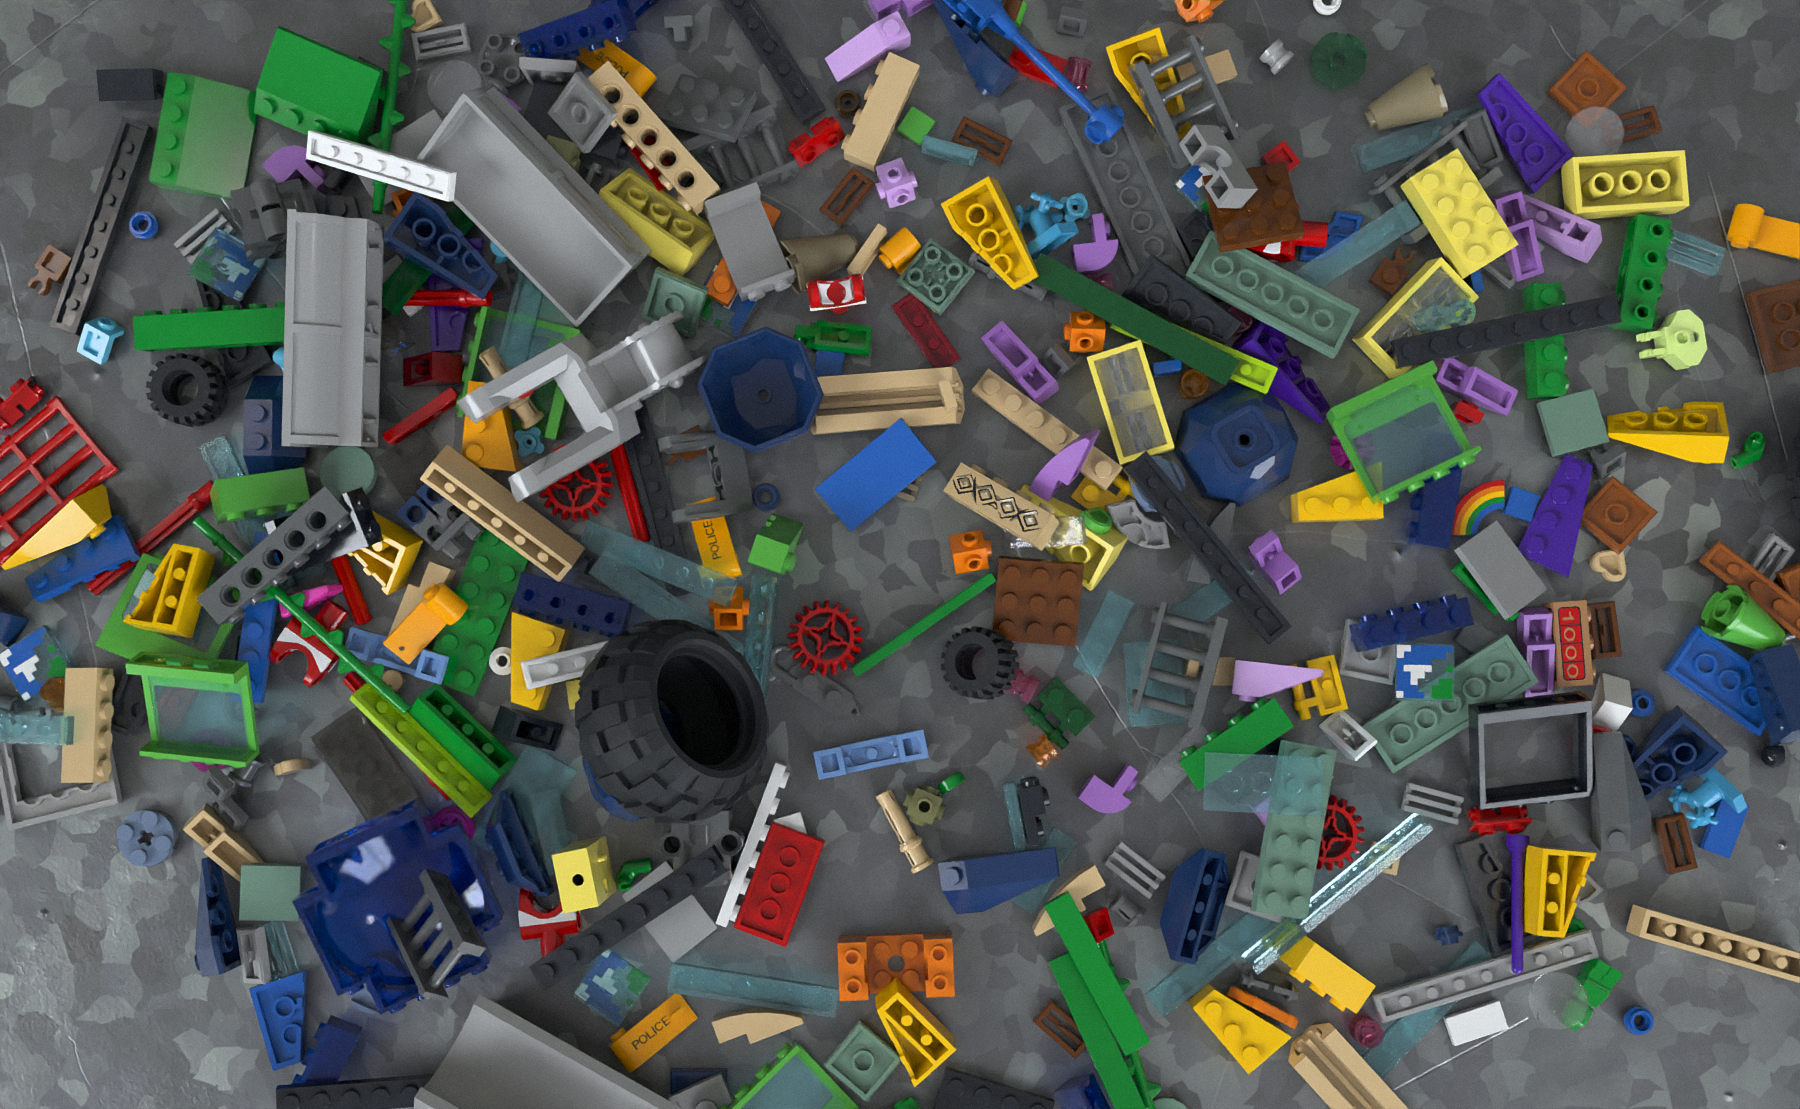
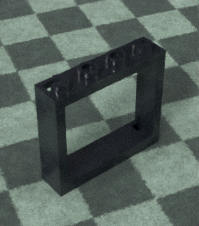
M1575 691L1468 704L1471 799L1480 810L1491 808L1494 811L1498 807L1506 806L1520 808L1531 803L1551 804L1556 800L1565 799L1577 801L1576 798L1593 796L1592 700L1583 692ZM1572 714L1573 778L1485 789L1484 724Z

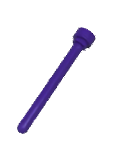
M1506 835V847H1509V853H1512L1511 969L1515 974L1523 972L1524 854H1526V848L1530 845V836Z

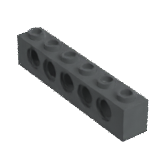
M335 485L324 486L196 598L219 625L238 622L246 615L244 610L250 604L254 606L261 602L267 596L266 590L272 585L277 587L288 578L286 573L293 567L299 568L310 558L308 554L313 549L319 550L331 540L329 535L336 529L338 531L343 530L352 522L341 492ZM320 512L326 517L324 527H321L317 522V516ZM298 531H301L305 537L302 546L296 541ZM277 550L283 554L281 564H278L274 557ZM256 568L262 574V579L259 583L253 576ZM234 587L240 591L239 601L233 598L232 591Z

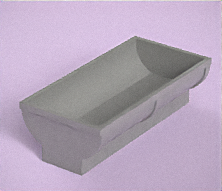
M479 87L472 91L468 89L463 92L416 158L417 161L457 172L453 202L576 327H579L598 305L625 281L652 251L495 87L487 91Z
M287 209L281 446L328 448V445L378 447L384 226L369 219L344 218L326 214L304 213L297 209Z

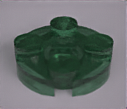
M1329 33L1322 37L1313 49L1309 59L1311 71L1318 82L1332 91L1348 88L1355 84L1364 74L1367 51L1361 40L1352 34ZM1333 55L1345 58L1343 67L1333 64Z

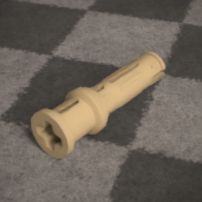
M495 347L488 348L479 355V358L494 379L510 371ZM531 395L524 399H519L508 406L509 409H514L522 421L521 426L524 429L533 426L544 417V413L538 411L531 401Z
M892 788L876 796L901 843L899 845L900 851L905 853L912 866V874L934 863V859L929 858L922 845V837L916 835Z

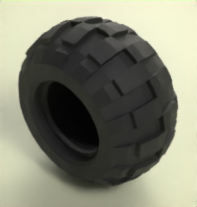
M686 620L645 621L611 638L584 670L579 682L578 694L580 699L575 702V727L579 730L580 735L579 748L584 761L588 762L595 774V781L605 793L614 795L618 804L637 817L655 818V823L688 824L696 820H705L732 807L752 786L750 782L760 772L768 749L766 739L769 733V716L766 711L765 697L759 681H757L746 659L740 652L732 648L724 637L715 631L702 628L700 625L692 624ZM657 696L666 704L676 719L681 738V749L674 742L665 727L660 714Z

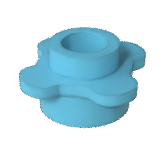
M1076 193L1069 198H1061L1060 202L1063 203L1064 220L1066 222H1074L1080 218L1087 219L1090 216L1088 202L1084 194Z
M534 426L526 431L517 430L514 433V439L518 441L519 445L518 453L522 457H526L529 453L534 452L541 454L545 450L541 430L538 427ZM528 439H530V440L532 441L531 444H528V443H527V440H528Z

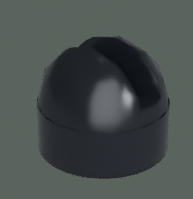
M1780 745L1767 746L1761 752V759L1769 767L1783 768L1785 749Z

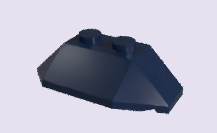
M254 376L244 399L243 457L249 475L299 468L307 458V447L281 446L283 376Z
M512 787L501 791L485 828L487 833L485 835L486 844L490 851L494 850L498 859L496 861L497 871L501 877L505 876L508 883L542 897H547L555 892L515 793Z
M1201 848L1175 868L1160 920L1161 930L1171 960L1195 965L1199 960L1198 957L1205 952L1215 939L1230 887L1226 854Z

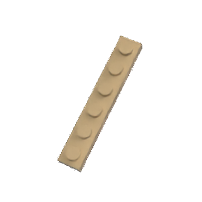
M989 368L972 389L974 395L1054 454L1060 452L1068 443L1080 436ZM1093 446L1080 473L1106 491L1123 467Z

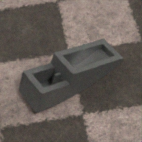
M1235 503L1226 504L1208 524L1227 549ZM1191 554L1183 581L1210 585V574L1196 557Z

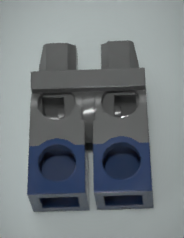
M426 483L417 490L416 493L419 496L413 495L396 512L404 522L437 552H444L453 559H457L466 549L457 540L462 532L471 540H475L485 531L481 524Z

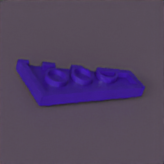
M1498 73L1476 96L1482 107L1486 108L1490 122L1529 194H1534L1574 153L1502 74Z
M482 238L467 239L472 247L481 255L484 240ZM433 273L428 277V290L461 289ZM429 306L431 352H462L470 308H463L462 306Z
M1568 454L1565 455L1518 546V550L1525 559L1566 578H1569L1593 468L1592 464Z

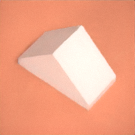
M1600 673L1592 700V724L1610 728L1613 732H1616L1633 709L1630 681Z
M1344 711L1333 713L1319 725L1320 729L1340 752L1350 760L1357 761L1378 743L1373 736Z

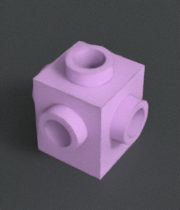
M902 157L875 167L879 183L875 184L881 200L886 198L889 208L904 205L916 199L913 188L918 187L913 171H907Z

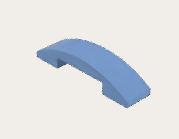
M350 627L345 647L357 658L378 664L381 663L384 666L412 674L414 677L442 684L449 661L448 656L424 648L408 665L383 645L382 642L388 636Z
M924 729L813 752L819 780L929 757Z

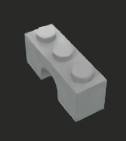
M1195 124L1179 143L1191 165L1202 166L1212 173L1213 177L1205 185V188L1217 208H1242L1258 190L1219 126Z

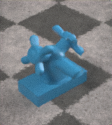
M1036 192L1031 194L1030 197L1032 199L1040 201L1036 209H1034L1033 204H1029L1026 210H1023L1021 205L1014 207L1018 213L1017 222L1020 231L1023 226H1026L1035 235V239L1027 244L1032 259H1038L1041 253L1049 254L1079 232L1075 222L1059 223L1064 217L1063 212H1048L1050 207L1063 208V203L1055 201V198L1049 192L1041 195Z
M1714 767L1699 776L1704 782L1691 793L1688 792V789L1683 788L1684 781L1680 782L1681 785L1673 789L1669 797V801L1674 803V811L1680 812L1681 802L1687 803L1695 811V813H1685L1688 819L1693 820L1690 822V826L1693 829L1698 826L1708 825L1709 823L1713 825L1719 823L1718 818L1711 817L1714 815V809L1709 807L1721 799L1738 814L1747 808L1742 793Z

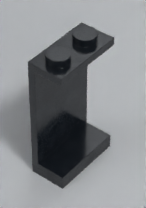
M536 78L524 115L525 120L545 140L550 135L573 142L547 113L565 87ZM636 114L629 115L625 123L630 125L638 121ZM609 125L589 153L609 159L614 166L619 167L621 160H626L629 152L628 145L621 137L624 132L618 126L612 128Z
M362 487L342 494L352 522L341 531L336 529L329 535L331 540L319 550L313 549L308 554L309 560L299 568L293 567L286 573L288 576L384 540L381 534V527L371 510L370 500ZM320 512L317 516V522L321 527H324L326 517ZM293 513L264 523L268 534L272 533ZM298 531L296 541L302 546L305 537L301 531ZM277 550V556L280 560V563H282L283 554L281 553V551Z

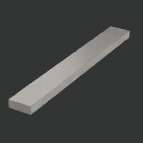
M1585 928L1566 934L1564 938L1556 937L1523 947V972L1521 974H1515L1511 969L1510 951L1378 991L1371 995L1379 1021L1384 1023L1598 958L1599 954L1591 929Z

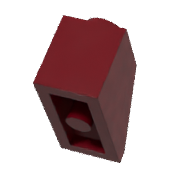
M429 352L404 358L403 386H449L462 383L464 371L462 355Z

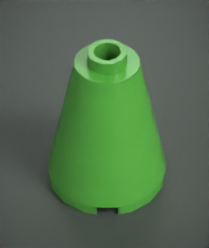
M1738 585L1725 586L1728 590L1723 593L1719 591L1714 593L1701 613V619L1705 620L1704 626H1701V629L1711 637L1760 651L1783 646L1785 642V631Z

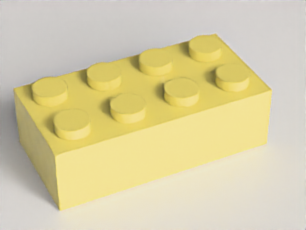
M1458 148L1410 177L1400 186L1450 266L1462 279L1519 245Z
M1685 150L1572 157L1561 166L1564 211L1583 219L1630 217L1638 214H1676L1690 206Z

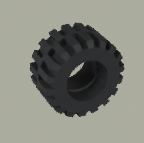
M176 353V357L172 355L166 356L165 363L159 361L155 364L158 369L156 371L151 370L149 373L152 380L151 382H146V387L150 388L151 392L146 393L148 400L154 401L150 406L153 410L158 411L160 417L180 425L193 427V425H205L204 421L212 422L215 420L214 414L220 415L223 410L220 406L221 404L226 405L228 400L224 398V393H229V391L223 385L225 383V376L219 374L221 370L217 366L195 355H186L184 353ZM194 375L198 382L197 395L193 401L182 406L177 397L178 386L183 379Z
M972 626L971 628L961 629V633L953 634L952 642L947 641L945 645L948 648L947 652H942L941 658L945 659V663L941 664V670L946 671L943 678L945 682H951L949 687L953 691H958L957 694L969 698L991 700L994 699V696L1000 697L1004 695L1003 690H1009L1012 687L1010 681H1016L1017 674H1014L1015 668L1019 669V662H1015V658L1019 657L1018 652L1011 649L1014 644L1011 640H1007V636L1003 633ZM984 648L988 656V666L985 673L977 679L972 670V662L976 653Z

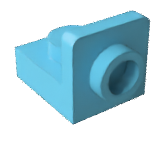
M99 317L85 322L77 352L101 365L108 361L114 339L123 335L125 329L107 317Z

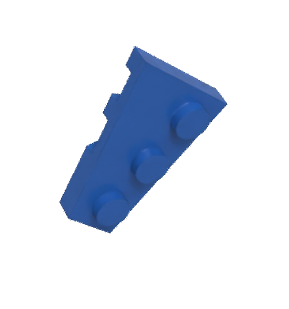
M307 970L249 989L273 1071L304 1060Z

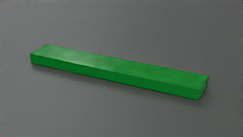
M987 573L852 667V671L856 677L996 582L992 573Z
M1069 891L1044 903L1043 905L1125 1056L1151 1043Z
M1068 952L1049 961L1048 964L1114 1109H1146L1107 1021L1070 953Z

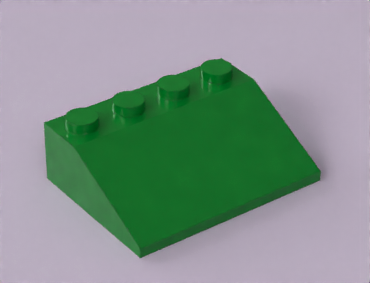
M279 26L276 29L256 88L254 113L307 136L308 131L316 130L370 146L368 136L373 135L383 70Z
M168 72L149 181L164 190L231 200V190L247 186L259 116L254 113L256 91L198 76Z

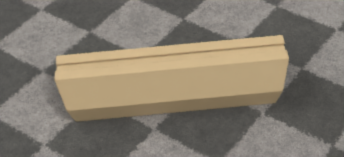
M954 367L817 377L824 397L810 430L813 435L888 429L901 417L909 427L960 424L965 411L963 383L957 369ZM949 379L958 408L946 413L938 389V382Z
M1330 1023L1310 1025L1300 1037L1298 1036L1292 1042L1288 1062L1331 1109H1408Z

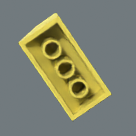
M630 167L604 186L599 192V196L652 250L648 255L666 266L673 273L682 277L697 264L715 238L709 222L696 215L692 210L687 212L676 199L663 190L658 191L653 183Z

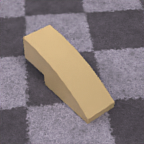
M429 561L420 586L408 584L389 635L424 598V591L432 583L437 585L443 582L447 587H450L457 570Z
M207 803L185 823L183 831L203 846V852L237 881H241L242 862L265 863L249 843L238 832H233Z
M1091 862L1067 879L1048 901L1069 891L1079 912L1086 910V907L1081 899L1106 885L1096 866ZM1045 907L1041 909L1032 926L1036 936L1055 927Z
M746 1008L714 1016L712 1025L719 1044L743 1034H747L749 1042L752 1044L804 1024L805 1016L803 1012L784 1008Z

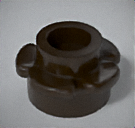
M843 90L835 98L834 105L841 116H854L857 110L861 109V97L852 90ZM849 101L851 105L847 106L845 103Z

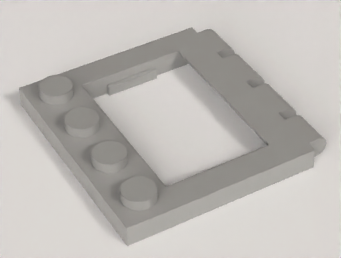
M64 702L46 706L45 711L43 708L19 713L18 718L15 714L0 718V791L8 830H16L123 803L112 745L110 746L112 770L109 775V782L84 783L22 799L11 744L63 732Z

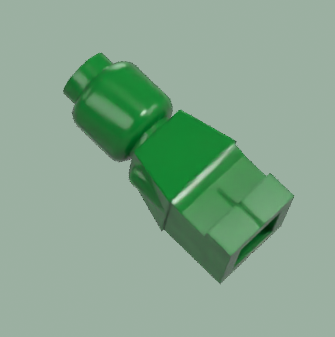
M1598 958L1586 961L1576 976L1573 994L1576 997H1571L1563 1008L1561 1023L1576 1032L1579 1027H1585L1593 1014L1591 1007L1597 1008L1610 995L1616 981L1619 982L1623 973Z

